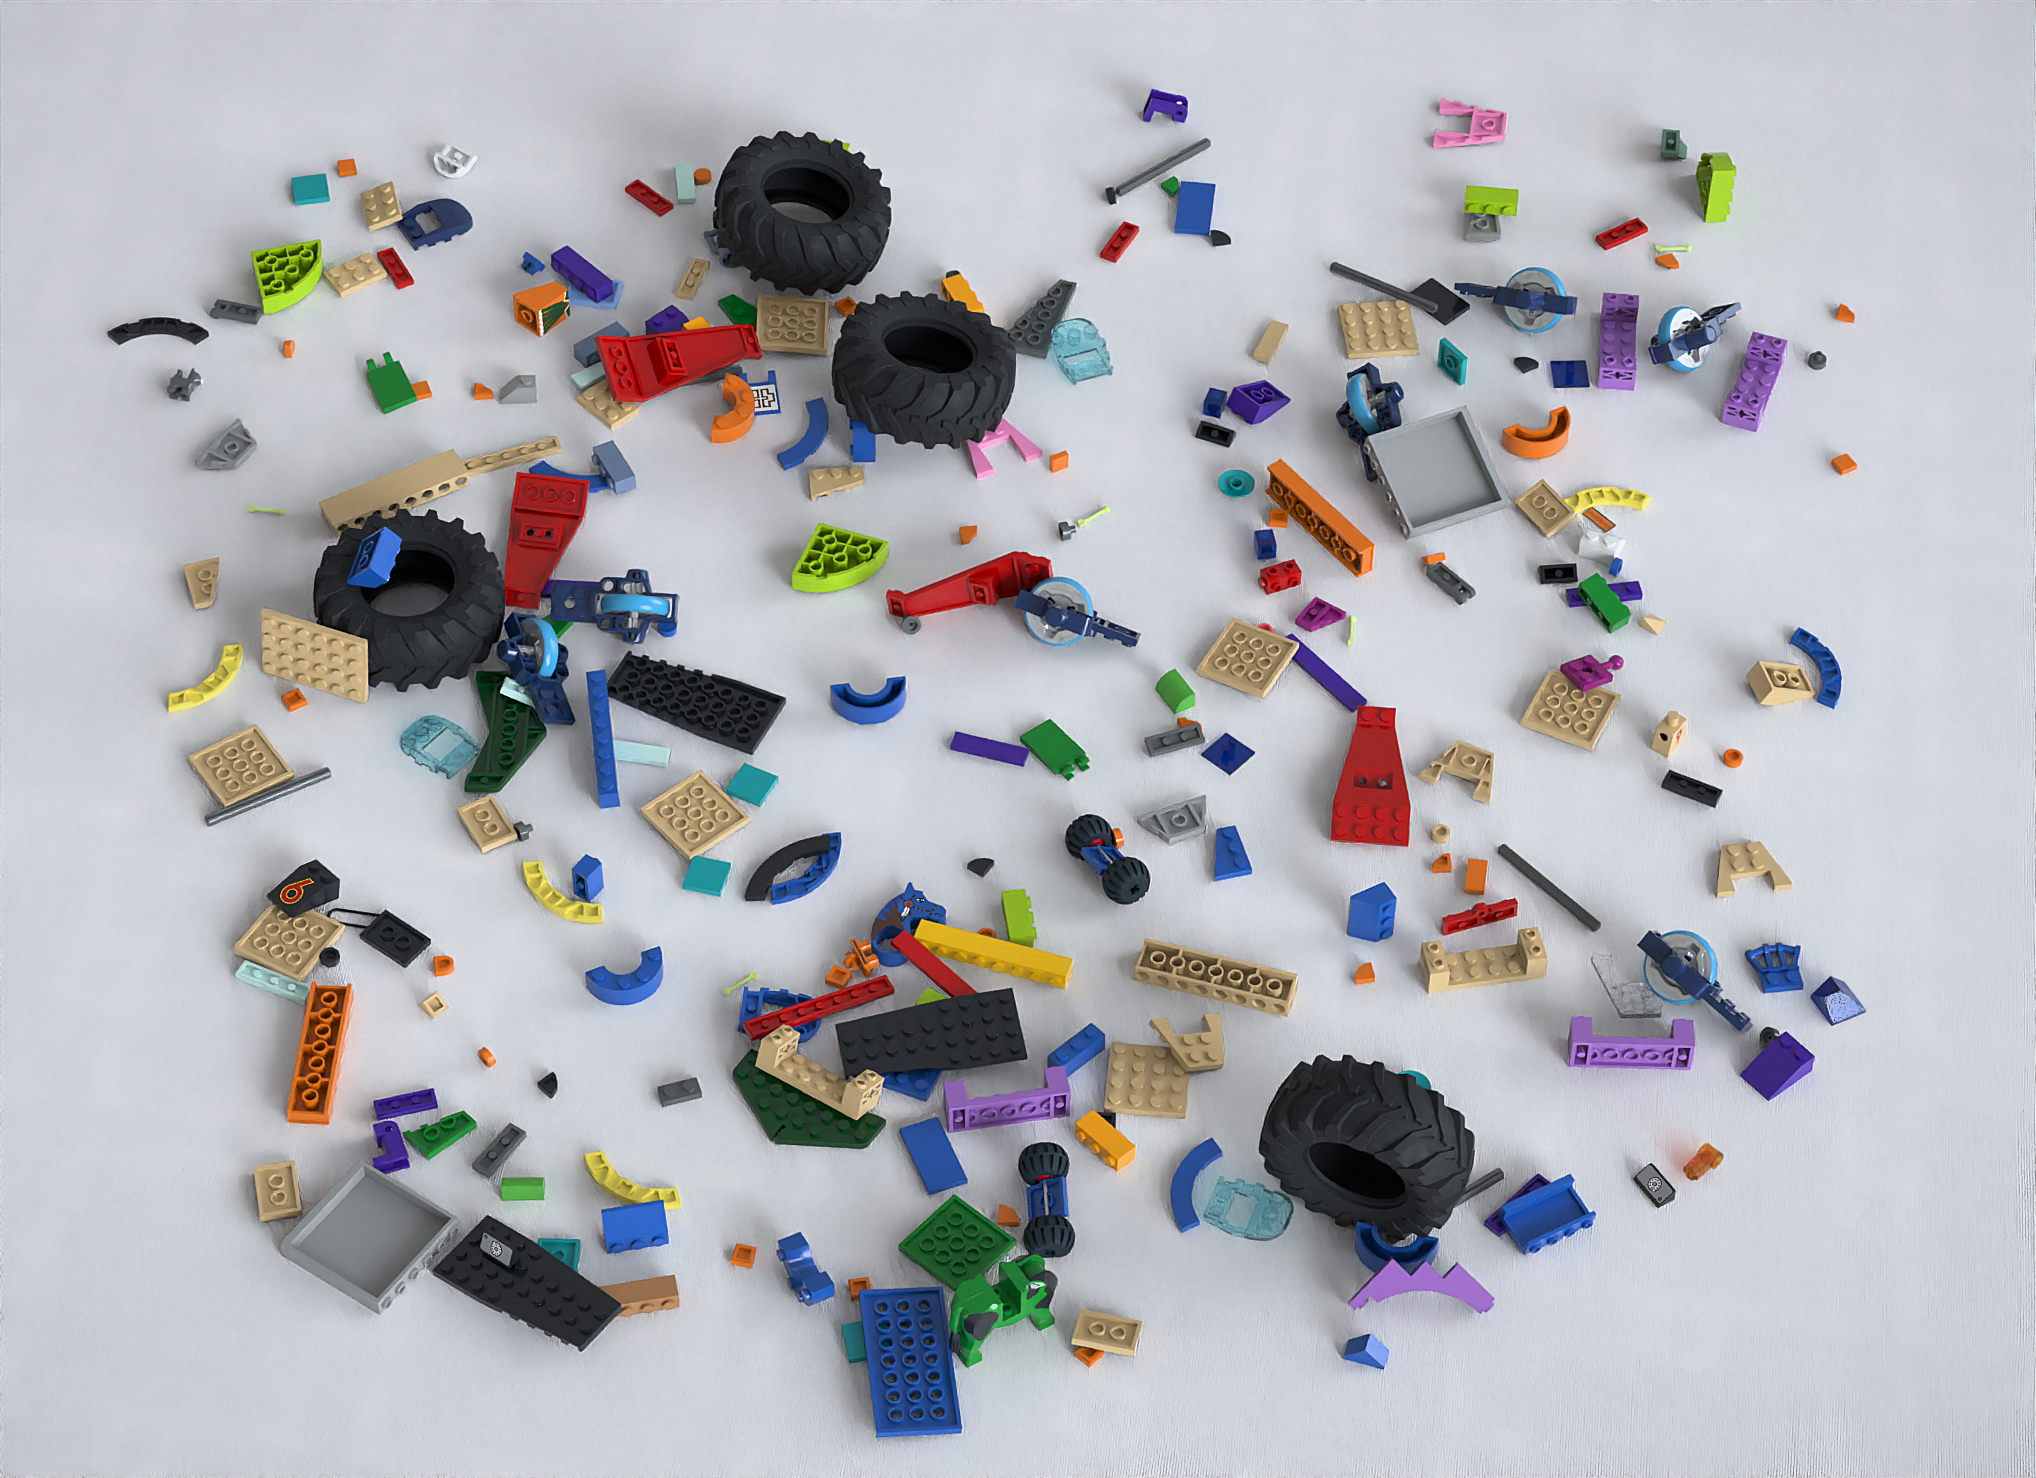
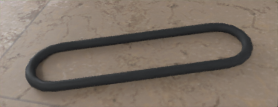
M334 908L328 912L327 917L330 918V914L335 911L376 917L380 914ZM339 922V923H341V924H343V925H345V926L358 927V928H366V927H368V926H365V925H358V924H351V923Z

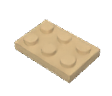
M392 181L360 194L367 225L371 232L403 219L395 185Z
M369 252L323 272V278L341 298L387 277V272Z
M606 380L600 381L577 396V402L611 430L640 413L639 407L633 402L613 401Z
M1543 478L1514 500L1515 505L1547 538L1577 517L1576 512Z
M492 794L457 808L458 816L482 853L518 839L516 831Z
M295 1160L253 1167L261 1222L302 1215Z
M1081 1309L1071 1344L1134 1357L1143 1321Z

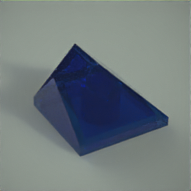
M1832 976L1810 996L1831 1026L1866 1012L1864 1006L1845 981Z

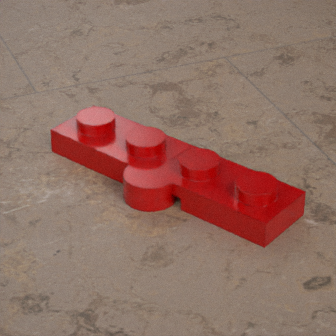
M1516 898L1491 905H1486L1483 902L1478 903L1471 910L1443 917L1441 932L1445 936L1517 916L1518 902Z

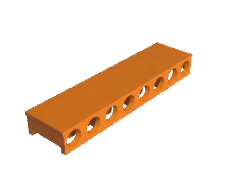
M1282 459L1267 467V470L1270 472L1269 488L1265 490V493L1284 510H1288V514L1357 578L1373 570L1375 545ZM1360 564V570H1356L1354 566Z
M311 982L287 1106L289 1123L330 1124L354 996L352 984H347L346 987L316 985V982Z

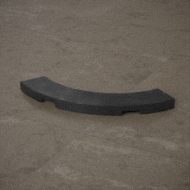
M169 317L139 319V322L125 323L107 332L108 337L118 345L137 337L152 334H167L181 337L195 345L209 337V332L204 328L191 322L186 323L182 322L181 319Z
M830 835L799 840L772 854L759 866L750 879L745 893V900L765 901L774 877L793 865L794 861L800 858L806 859L812 856L829 854Z

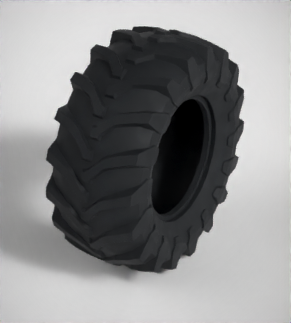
M778 131L772 139L761 135L756 136L747 147L740 146L735 150L719 179L714 196L716 211H713V228L720 231L717 235L718 248H728L732 254L729 262L733 267L743 265L751 271V280L757 282L763 278L773 282L777 291L784 292L790 287L797 288L805 296H813L818 289H823L831 294L839 293L846 284L853 286L860 284L867 273L874 269L881 257L889 236L890 229L888 227H890L892 218L891 207L888 206L891 201L890 188L881 185L880 180L883 173L879 168L869 169L863 163L865 155L861 151L855 154L843 149V144L840 140L834 139L832 143L819 140L816 134L812 132H806L803 137H795L787 131ZM784 202L808 205L824 212L833 221L827 223L801 222L781 214L772 205Z
M901 291L900 297L892 298L882 293L878 294L875 297V303L868 304L860 301L854 310V315H847L840 330L841 337L838 338L835 344L831 376L834 398L837 403L846 407V413L850 419L866 422L868 431L875 435H891L894 437L895 443L902 445L911 441L922 443L925 449H933L936 444H948L951 448L958 449L961 447V441L969 439L979 443L983 441L985 430L995 432L1001 422L1002 415L1010 403L1011 393L1014 390L1016 349L1014 345L1009 343L1008 333L1005 329L991 324L989 315L982 312H971L967 310L966 303L959 300L953 302L938 300V294L929 293L925 297L912 296L909 291ZM910 366L928 369V370H931V371H934V372H937V373H931V372H926V371L918 370V369L912 368V367H910Z
M398 509L395 516L384 519L376 514L368 516L362 529L348 527L341 532L337 545L328 546L324 550L320 567L317 568L314 578V614L318 618L316 623L368 640L369 686L376 688L382 681L394 683L398 692H406L410 684L419 683L429 690L436 689L444 677L448 676L457 680L466 677L471 664L483 663L488 659L492 644L498 642L503 628L506 604L504 580L500 570H497L499 562L495 553L488 552L484 547L485 538L481 532L471 534L463 529L464 520L457 517L451 522L438 519L437 511L431 509L427 511L425 516H412L407 509ZM384 526L402 539L399 546L400 551L396 555L395 565L390 571V579L386 584L371 588L347 583L362 540ZM402 584H429L449 594L448 598L438 607L415 616H392L370 606L381 593Z
M1322 1054L1316 1056L1312 1065L1301 1061L1280 1085L1268 1107L1258 1150L1259 1154L1265 1158L1264 1168L1267 1173L1280 1179V1188L1286 1194L1305 1201L1306 1209L1334 1218L1335 1224L1341 1227L1350 1225L1356 1227L1358 1221L1373 1227L1377 1226L1379 1233L1390 1234L1396 1240H1405L1407 1233H1413L1421 1238L1428 1237L1433 1227L1441 1229L1448 1221L1453 1212V1207L1462 1198L1470 1178L1474 1163L1475 1136L1472 1131L1465 1128V1117L1463 1114L1444 1105V1095L1438 1091L1425 1089L1416 1084L1415 1076L1408 1073L1396 1074L1386 1070L1384 1063L1374 1061L1369 1065L1357 1062L1352 1055L1344 1054L1341 1061H1332Z

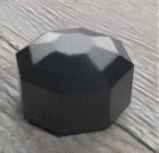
M333 947L325 948L320 954L321 964L328 968L336 967L340 962L339 951Z

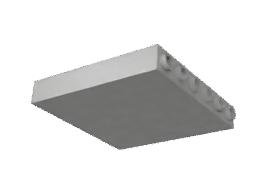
M1467 406L1370 435L1364 442V451L1371 459V466L1377 472L1378 482L1380 486H1383L1386 500L1390 502L1393 508V515L1400 523V531L1407 540L1505 509L1510 501Z
M360 1159L280 1243L282 1256L380 1315L392 1305L393 1300L405 1291L406 1286L418 1277L419 1272L431 1263L432 1258L444 1249L450 1238L456 1236L459 1231L458 1218Z

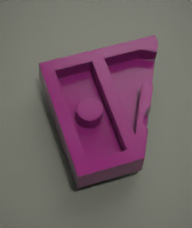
M1315 597L1295 619V624L1312 632L1344 619L1346 612Z

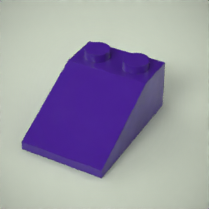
M670 305L645 321L646 335L682 331L683 324L689 322V319L674 305Z
M1261 380L1234 387L1226 406L1234 414L1241 416L1246 423L1253 425L1265 421L1287 405L1291 399L1266 380Z
M1786 1031L1774 1039L1744 1069L1740 1076L1767 1101H1770L1810 1073L1815 1056Z

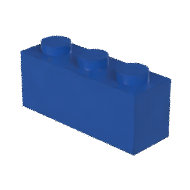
M1090 1023L1048 1055L1047 1068L1065 1066L1066 1075L1069 1077L1105 1049V1034L1093 1023Z

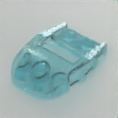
M1084 318L1062 321L1056 324L1051 331L1052 346L1059 367L1073 385H1076V382L1106 374L1110 376L1114 369L1113 365L1110 366L1109 363L1110 354L1107 351L1105 339L1100 337L1096 326ZM1095 350L1099 356L1068 365L1064 360L1068 357Z
M429 715L418 719L406 728L399 738L401 750L407 756L413 757L416 764L419 766L425 765L436 774L441 771L446 774V778L449 780L481 752L479 744L462 727L436 715ZM448 728L450 732L459 735L463 741L439 761L423 749Z
M1220 1176L1205 1209L1203 1220L1232 1236L1256 1241H1270L1278 1238L1286 1231L1293 1216L1294 1206L1288 1196L1277 1190L1270 1191L1265 1188L1264 1184L1245 1183V1180L1241 1179L1229 1182L1224 1181V1176ZM1236 1193L1257 1200L1247 1228L1233 1226L1225 1220Z

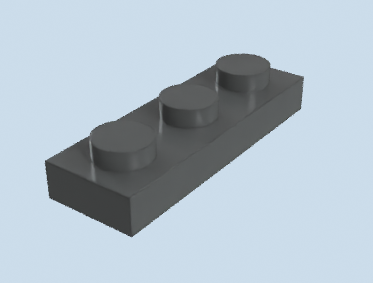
M1199 723L1146 737L1144 742L1150 757H1155L1205 742V738Z
M509 1123L472 1163V1169L489 1178L527 1137L526 1131Z

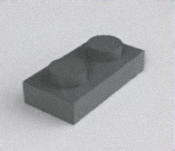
M697 1077L657 1087L663 1107L702 1098Z

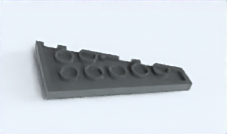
M1060 279L1048 290V294L1043 299L1040 298L1033 308L1031 307L1015 322L1014 327L1006 331L1008 333V341L1014 345L1016 353L1046 359L1077 289V283Z

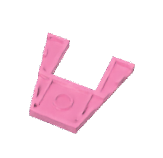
M1441 98L1440 114L1472 116L1470 134L1435 132L1433 148L1504 141L1507 113L1488 108L1486 111L1478 109L1476 105L1469 107L1462 105V102L1454 100V103L1446 101V98Z
M1003 418L995 432L985 430L983 441L976 443L969 439L965 440L977 479L994 474V468L981 451L982 448L1011 439L1026 462L1042 457L1043 451Z

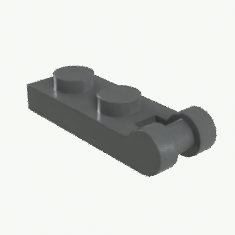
M221 299L216 300L215 308H212L210 311V316L214 319H219L220 317L257 325L263 314L261 307Z
M1439 561L1427 569L1426 575L1453 596L1459 605H1462L1468 598L1471 599L1476 595L1472 586Z

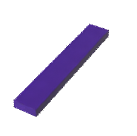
M1291 633L1285 637L1299 642V648L1291 659L1350 712L1353 713L1358 710V705H1366L1367 699L1295 635Z

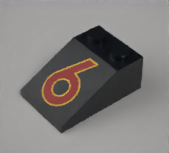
M316 859L299 866L269 892L267 898L292 918L338 899L340 879Z

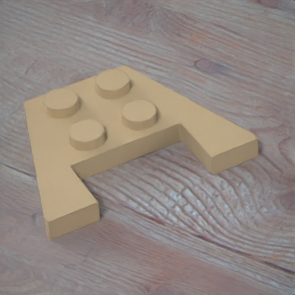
M1457 741L1442 754L1440 759L1433 761L1427 770L1421 771L1419 779L1435 785L1442 771L1476 782L1478 786L1473 794V798L1489 804L1491 800L1494 753Z
M1760 841L1721 846L1717 897L1734 896L1735 889L1732 879L1769 875L1774 891L1792 889V882Z
M1220 1013L1204 1014L1202 1022L1207 1032L1175 1035L1168 1018L1151 1019L1149 1022L1150 1027L1156 1029L1160 1034L1159 1038L1161 1041L1167 1043L1172 1049V1055L1186 1072L1221 1069L1223 1067L1224 1053Z

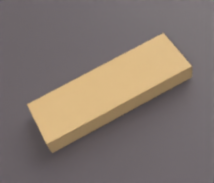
M693 258L676 291L677 298L693 301L710 268V261Z
M1272 320L1253 354V359L1270 364L1288 330V324Z

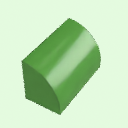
M1176 669L1167 672L1157 682L1155 690L1174 714L1194 706L1195 693Z
M502 1177L501 1190L503 1201L544 1200L545 1178Z

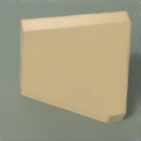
M1649 614L1642 618L1641 627L1657 635L1667 622L1653 614Z
M437 991L418 1005L432 1019L449 1008Z

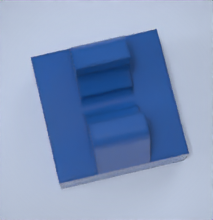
M527 251L522 256L524 261L521 268L526 271L530 267L528 273L534 275L539 270L542 272L546 267Z

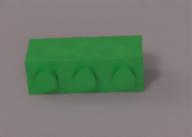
M1596 573L1579 583L1577 593L1610 634L1628 624L1631 616L1629 608L1621 603L1617 593L1609 588L1607 581Z

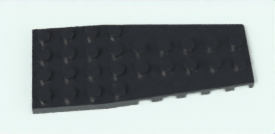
M632 651L627 652L607 682L608 696L697 736L750 755L754 754L786 704V697L716 674L711 676L704 675L703 671L695 669L694 672L686 670L685 666L680 664L675 667L668 665L667 661L662 659L659 662L653 661L647 655L642 657L632 655Z
M1012 988L946 998L835 1025L845 1079H849V1076H859L867 1069L877 1074H882V1076H889V1073L902 1072L903 1075L910 1074V1071L922 1070V1073L931 1072V1069L939 1068L942 1071L960 1070L1027 1059L1026 1047Z
M489 1215L432 1270L434 1276L477 1302L500 1313L504 1311L509 1314L510 1318L526 1322L528 1327L533 1329L537 1327L543 1330L545 1335L549 1337L553 1335L561 1339V1343L566 1345L570 1343L578 1347L580 1352L622 1311L621 1303L534 1241ZM485 1227H488L517 1246L520 1259L511 1268L505 1267L480 1251V1243Z

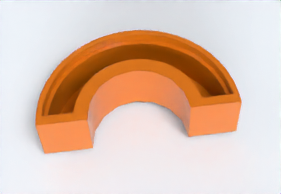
M729 373L725 375L722 386V398L724 401L731 403L734 409L728 414L714 416L711 428V443H727L737 440L745 435L753 425L755 419L754 393L751 387L736 375Z
M1562 406L1550 411L1548 427L1544 429L1529 430L1519 423L1503 429L1501 445L1512 454L1531 459H1542L1558 453L1566 445L1569 436L1571 418L1567 407Z

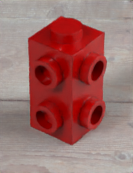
M1294 559L1284 561L1280 564L1260 569L1258 584L1267 595L1300 585L1302 571Z

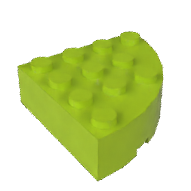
M1726 152L1703 153L1700 157L1702 161H1699L1697 165L1696 180L1705 222H1726L1727 215L1730 214L1729 202H1732L1731 189H1734L1733 176H1736V166H1733L1731 158Z
M321 239L251 251L253 269L264 314L276 313L302 300L313 290L322 275L324 265Z
M818 523L792 573V589L803 592H831L859 584L874 575L883 566L889 557L888 541Z

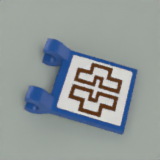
M775 370L768 371V382L748 384L755 397V416L781 413ZM746 373L739 374V378L747 383Z

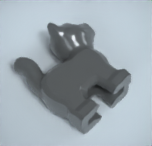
M194 368L191 369L188 378H183V371L179 369L177 374L170 379L167 393H169L171 399L175 400L178 399V393L183 394L182 400L189 402L194 388L202 384L203 378L194 371Z

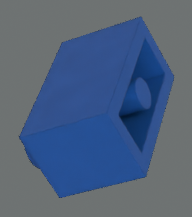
M586 854L571 870L574 894L590 902L604 888L602 863L597 858Z

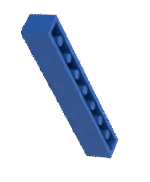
M605 670L586 672L600 807L601 809L620 806L606 673Z

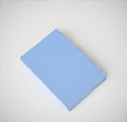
M612 280L613 294L599 303L589 299L586 294L569 282L567 287L569 304L616 310L623 288V281Z

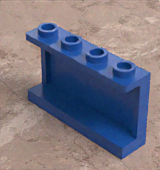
M1571 1174L1501 1206L1497 1216L1523 1255L1530 1252L1531 1254L1537 1253L1543 1246L1547 1244L1549 1246L1554 1245L1560 1238L1564 1236L1566 1238L1571 1237L1577 1230L1581 1228L1585 1230L1594 1224L1593 1221L1597 1214L1595 1211H1588L1572 1187L1575 1180Z

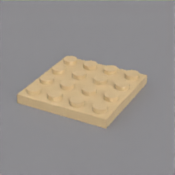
M758 294L756 336L761 350L827 355L829 300Z
M1403 300L1338 304L1337 310L1348 359L1418 355L1419 348L1409 303Z
M1232 618L1196 668V672L1209 679L1264 699L1298 650L1299 642Z
M1550 669L1521 719V725L1592 751L1616 708L1621 695L1599 686L1582 692L1563 673Z
M256 724L188 756L189 763L223 808L263 793L294 778L293 771Z
M701 770L640 808V814L688 861H691L694 856H699L750 822V817Z
M272 902L233 947V951L260 966L302 982L319 962L321 952L325 948L331 947L345 931V925L314 910H309L290 918Z
M1111 1042L1104 1112L1185 1119L1189 1072H1186L1172 1055L1170 1047Z

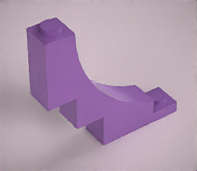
M1390 1257L1348 1301V1304L1355 1310L1357 1307L1361 1309L1369 1301L1367 1299L1369 1295L1379 1303L1388 1297L1405 1292L1433 1291L1453 1296L1481 1314L1483 1311L1487 1313L1494 1306L1493 1301L1495 1298L1458 1262L1441 1276L1424 1259L1409 1274Z

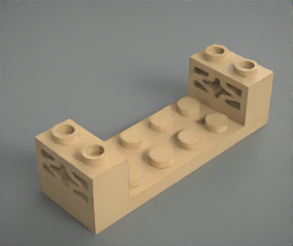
M1538 927L1518 929L1516 944L1445 954L1441 940L1421 943L1419 964L1428 993L1544 978L1547 955Z
M784 1024L761 1040L756 1067L854 1120L859 1119L878 1104L884 1078L876 1072L867 1069L850 1082L844 1080L837 1074L822 1068L819 1064H815L805 1059L802 1055L796 1054L800 1033Z

